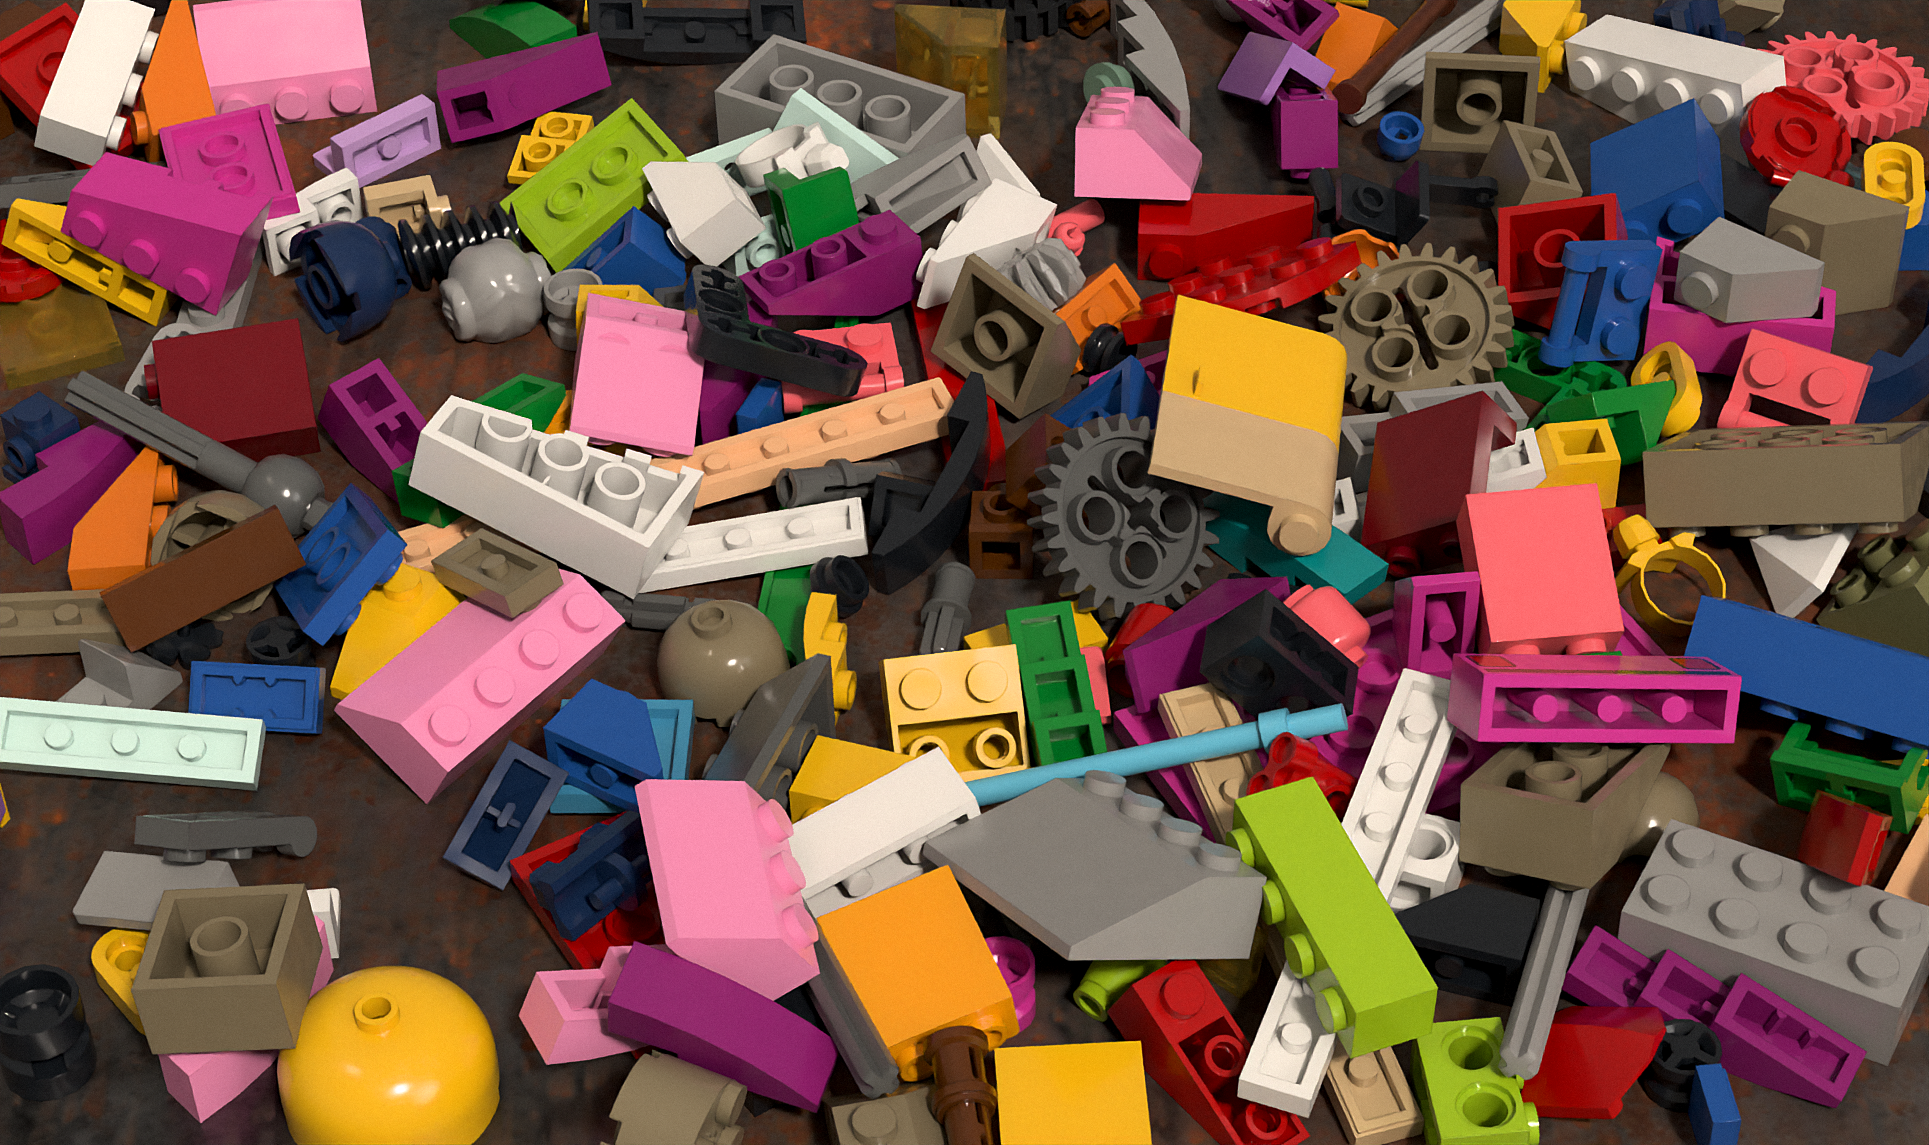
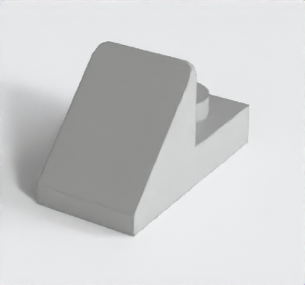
M80 639L78 646L86 677L56 702L150 710L178 687L183 680L181 672L138 650L131 653L128 647Z

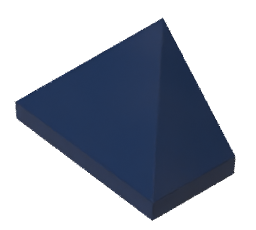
M509 740L442 860L494 889L503 892L512 876L509 861L524 855L567 779L569 772Z

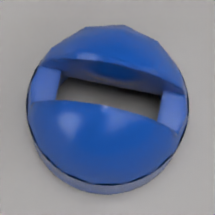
M1396 111L1386 114L1380 121L1377 133V145L1380 152L1385 156L1394 157L1393 160L1395 161L1408 160L1420 148L1424 126L1417 117L1407 112ZM1400 134L1407 136L1406 140L1398 139Z

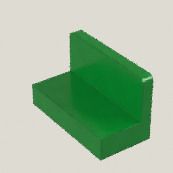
M840 166L802 179H798L786 168L763 174L782 256L813 244L820 238L831 236L860 223L849 175L844 168Z

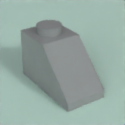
M1718 217L1680 251L1674 300L1724 323L1811 317L1818 309L1825 262Z

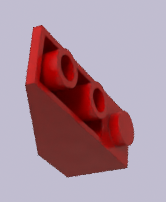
M1175 959L1132 984L1107 1011L1125 1041L1141 1040L1143 1066L1146 1073L1220 1145H1298L1310 1137V1134L1296 1114L1237 1097L1239 1077L1252 1046L1195 959Z

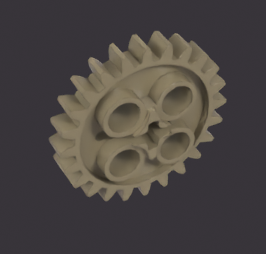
M1431 243L1425 244L1420 256H1412L1408 246L1402 244L1399 251V259L1392 261L1382 250L1378 251L1377 260L1379 266L1371 269L1364 263L1356 267L1359 278L1357 281L1342 277L1338 280L1341 296H1326L1325 302L1328 314L1319 316L1318 322L1321 333L1336 338L1344 346L1347 353L1344 393L1351 391L1354 406L1357 408L1365 405L1372 399L1375 413H1383L1388 410L1394 392L1472 385L1476 382H1495L1492 367L1506 368L1508 361L1505 349L1514 347L1512 332L1514 319L1512 307L1508 303L1505 286L1496 285L1495 274L1491 268L1479 272L1477 257L1474 255L1458 264L1456 248L1452 246L1444 252L1441 258L1434 257ZM1398 293L1405 296L1411 308L1417 330L1423 339L1426 338L1429 355L1437 366L1434 370L1427 368L1420 354L1415 334L1411 326L1405 323L1403 309L1398 302L1399 300L1395 297ZM1439 296L1438 298H1435V299H1431V300H1428V299H1427V298H1429V297ZM1384 318L1380 321L1370 322L1373 319ZM1453 341H1462L1459 344L1447 345ZM1406 363L1400 367H1391L1394 364Z

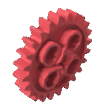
M1808 31L1805 32L1803 40H1799L1791 35H1785L1783 44L1770 40L1767 44V50L1757 49L1784 56L1786 86L1808 90L1828 102L1837 112L1833 118L1838 122L1840 128L1846 125L1851 138H1858L1866 145L1872 144L1873 136L1887 141L1893 136L1894 132L1898 133L1910 128V126L1919 127L1922 116H1926L1929 102V79L1924 78L1925 69L1923 67H1912L1914 58L1911 56L1896 58L1898 49L1896 47L1882 50L1877 48L1878 40L1876 39L1861 43L1857 42L1855 34H1850L1845 40L1837 39L1832 31H1827L1825 38L1818 39Z

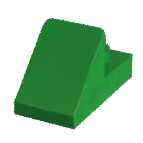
M1674 380L1591 392L1546 407L1550 423L1607 418L1621 457L1620 467L1643 461V452L1656 446L1676 394Z

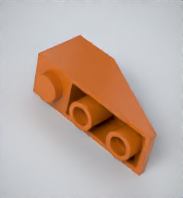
M146 446L73 528L68 563V574L72 590L107 589L152 566L150 560L153 538L172 511L168 503L177 501L179 495L176 467L174 464L165 465L163 454Z

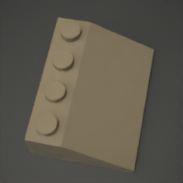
M1929 421L1689 429L1643 452L1646 519L1653 528L1667 527V536L1671 538L1684 532L1695 534V537L1706 535V526H1730V535L1739 537L1769 534V525L1792 524L1794 525V534L1832 533L1833 524L1858 523V532L1865 534L1898 531V522H1905L1916 514L1929 468Z

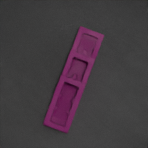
M1597 925L1588 935L1566 971L1562 986L1563 991L1589 1006L1658 1007L1664 1022L1673 1019H1690L1702 1023L1715 1032L1720 1040L1722 1047L1721 1065L1723 1069H1726L1727 1073L1762 1087L1835 1109L1841 1103L1867 1053L1864 1049L1743 973H1740L1731 987H1728L1669 949L1666 950L1658 963H1655Z

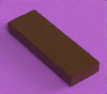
M273 505L99 593L129 651L132 653L307 564L278 507Z

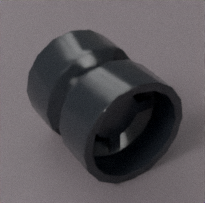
M45 964L24 966L7 973L0 979V1066L9 1089L23 1099L38 1102L58 1100L75 1093L90 1080L96 1069L97 1052L90 1027L86 1022V1012L79 986L73 976L62 968Z

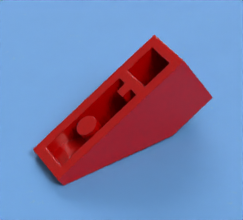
M1193 193L1190 201L1140 199L1138 280L1171 281L1180 276L1197 272L1196 264L1198 262L1221 254H1229L1231 261L1246 259V255L1255 250L1269 246H1280L1281 253L1297 251L1296 247L1312 240L1314 196Z

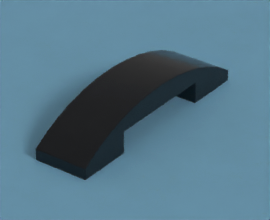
M587 0L589 34L598 32L602 49L640 60L690 65L745 62L773 34L803 44L807 42L803 0H748L747 9L643 7L642 0Z
M970 372L947 414L951 457L921 512L897 506L871 552L876 588L879 593L890 595L925 572L952 545L970 519L972 491H983L991 455L990 424L983 374Z

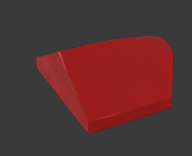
M1570 1006L1556 1012L1539 1071L1533 1078L1524 1080V1086L1521 1091L1523 1103L1533 1102L1538 1117L1614 1119L1623 1108L1621 1098L1651 1063L1667 1031L1659 1008Z

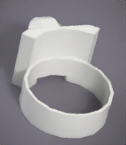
M816 122L808 127L803 124L787 126L763 136L746 147L736 157L735 164L746 185L750 188H759L765 186L763 174L781 168H786L798 179H802L839 166L846 170L849 165V159L842 147L828 142L819 122Z

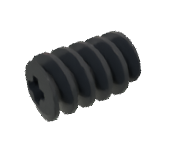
M489 201L486 219L482 218L475 205L466 206L463 224H460L452 210H445L442 216L441 228H437L429 214L421 215L418 233L413 231L406 219H400L397 223L410 278L411 275L416 274L425 289L432 287L434 270H439L444 279H448L449 266L452 260L468 246L480 245L493 238L511 240L522 250L520 232L512 202H510L509 214L506 215L498 201Z

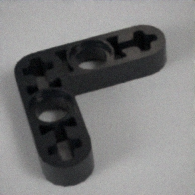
M696 265L693 267L683 298L689 345L697 355L717 364L833 395L849 397L858 393L868 365L865 358L860 354L840 345L751 322L749 320L744 284L738 276L717 266Z

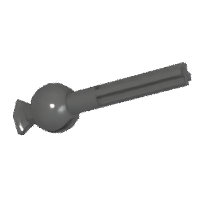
M83 370L77 379L73 377L67 386V389L70 391L64 399L65 403L234 493L245 495L264 507V509L276 505L293 538H298L305 532L311 531L334 503L325 500V486L318 472L301 458L279 454L268 456L260 462H256Z

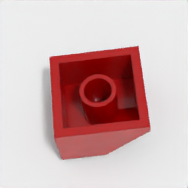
M1616 193L1498 208V286H1505L1513 316L1551 329L1566 268L1561 263L1565 243L1569 241L1628 240L1625 222ZM1591 272L1589 273V277H1588V281H1587V285H1586V289H1585V293H1584V297H1583V301H1582V305H1581V309H1580V313H1579V317H1578V321H1577V325H1576V329H1575L1574 335H1576V331H1577V327H1578V323H1579V319H1580V315H1581V311H1582V307H1583V303H1584V299H1585V295H1586V291H1587V287H1588V283H1589V279H1590Z

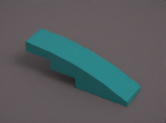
M1216 491L1203 499L1205 508L1220 512V517L1206 522V530L1219 538L1218 544L1209 545V547L1241 573L1256 564L1271 577L1287 576L1288 583L1291 585L1301 586L1305 583L1307 585L1310 584L1314 589L1332 586L1351 605L1385 582L1389 564L1333 525L1331 538L1323 549L1305 556L1290 555L1279 550L1269 538L1267 533L1269 505Z

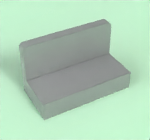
M104 851L73 908V914L80 924L151 931L164 890L239 887V884L229 863L224 861L177 862L163 860V856Z

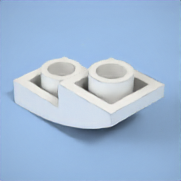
M348 168L328 175L296 193L300 209L299 213L266 220L262 234L269 271L274 276L301 266L300 258L290 262L289 256L291 238L298 232L332 220L356 222L364 218L358 178Z

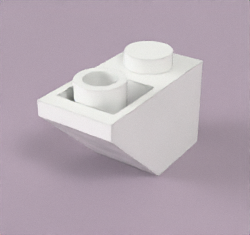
M651 161L642 168L653 189L647 194L648 199L660 216L667 222H670L672 227L666 231L667 236L674 247L686 259L695 255L705 265L719 266L766 229L747 191L716 162Z

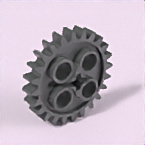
M1125 413L1116 414L1105 419L1101 416L1083 422V427L1080 426L1062 433L1064 442L1046 449L1048 457L1053 464L1035 468L1034 471L1038 479L1046 485L1045 489L1030 492L1027 497L1033 503L1042 507V515L1028 519L1027 525L1043 529L1045 538L1036 542L1032 546L1033 552L1040 553L1049 551L1052 560L1043 570L1044 576L1061 573L1065 578L1058 594L1064 597L1080 592L1078 610L1086 612L1099 608L1101 621L1121 618L1124 623L1132 608L1142 603L1159 604L1169 608L1183 606L1186 604L1184 593L1198 590L1202 587L1195 572L1212 568L1214 564L1202 552L1203 547L1219 543V538L1206 530L1207 521L1220 517L1219 511L1204 507L1203 499L1210 496L1214 492L1213 490L1148 474L1155 429L1150 430L1149 418L1147 416L1128 420ZM1117 463L1122 469L1123 483L1118 476ZM1160 508L1165 516V526L1160 518ZM1082 509L1088 516L1089 529L1083 523ZM1126 554L1131 562V573L1129 572L1126 566Z

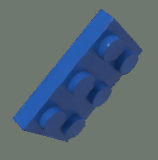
M350 483L297 546L307 565L279 578L274 587L302 631L324 646L333 634L336 636L343 634L354 623L361 610L359 602L374 584L382 585L395 574L402 563L403 554L401 552L405 549L407 543L373 500L354 484Z

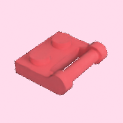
M891 322L879 324L863 323L851 327L814 331L799 330L794 332L795 334L843 346L865 358L868 365L856 395L849 397L838 396L778 380L782 382L784 414L803 412V406L855 401L904 387L903 372L898 360Z
M1751 329L1729 398L1720 413L1717 428L1791 426L1749 412L1754 395L1831 419L1830 424H1854L1873 366L1758 329Z

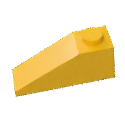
M18 198L11 204L2 245L157 327L180 296L60 232L67 206Z

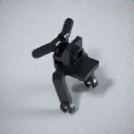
M1418 160L1404 174L1394 178L1391 188L1343 173L1336 180L1335 189L1329 171L1323 167L1314 168L1308 176V181L1317 204V219L1323 223L1317 229V238L1330 237L1332 239L1354 229H1364L1373 237L1386 242H1392L1396 246L1398 253L1401 245L1406 244L1408 246L1409 241L1429 221L1430 202L1466 205L1484 209L1494 206V196L1498 195V181L1493 177L1477 176L1470 179L1429 175V165ZM1492 261L1478 262L1479 272L1490 268L1494 271L1496 285L1498 286V263ZM1321 292L1312 296L1316 300H1323Z

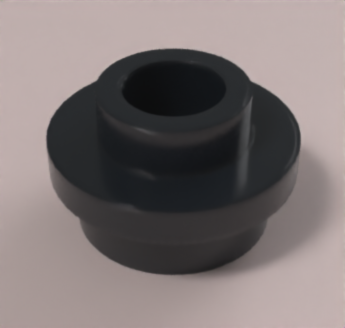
M838 555L835 558L825 557L815 563L810 570L811 592L836 595L838 617L848 618L861 609L863 600L869 594V582L862 568L853 559L844 555Z

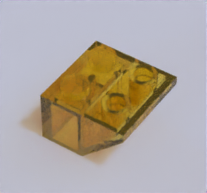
M896 4L894 15L897 73L965 94L966 135L970 138H980L991 133L995 139H1000L1008 102L1006 9Z

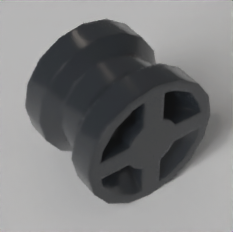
M278 616L263 620L250 629L246 637L248 656L253 664L317 667L316 658L311 652L312 638L302 631L294 617Z
M1673 1019L1664 1022L1667 1031L1658 1046L1653 1060L1643 1072V1089L1649 1099L1661 1108L1673 1112L1688 1113L1695 1066L1720 1064L1722 1047L1715 1032L1706 1025L1690 1019Z

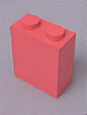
M1597 483L1466 494L1456 520L1464 571H1478L1481 580L1475 635L1478 653L1580 655L1614 651L1624 633V625Z

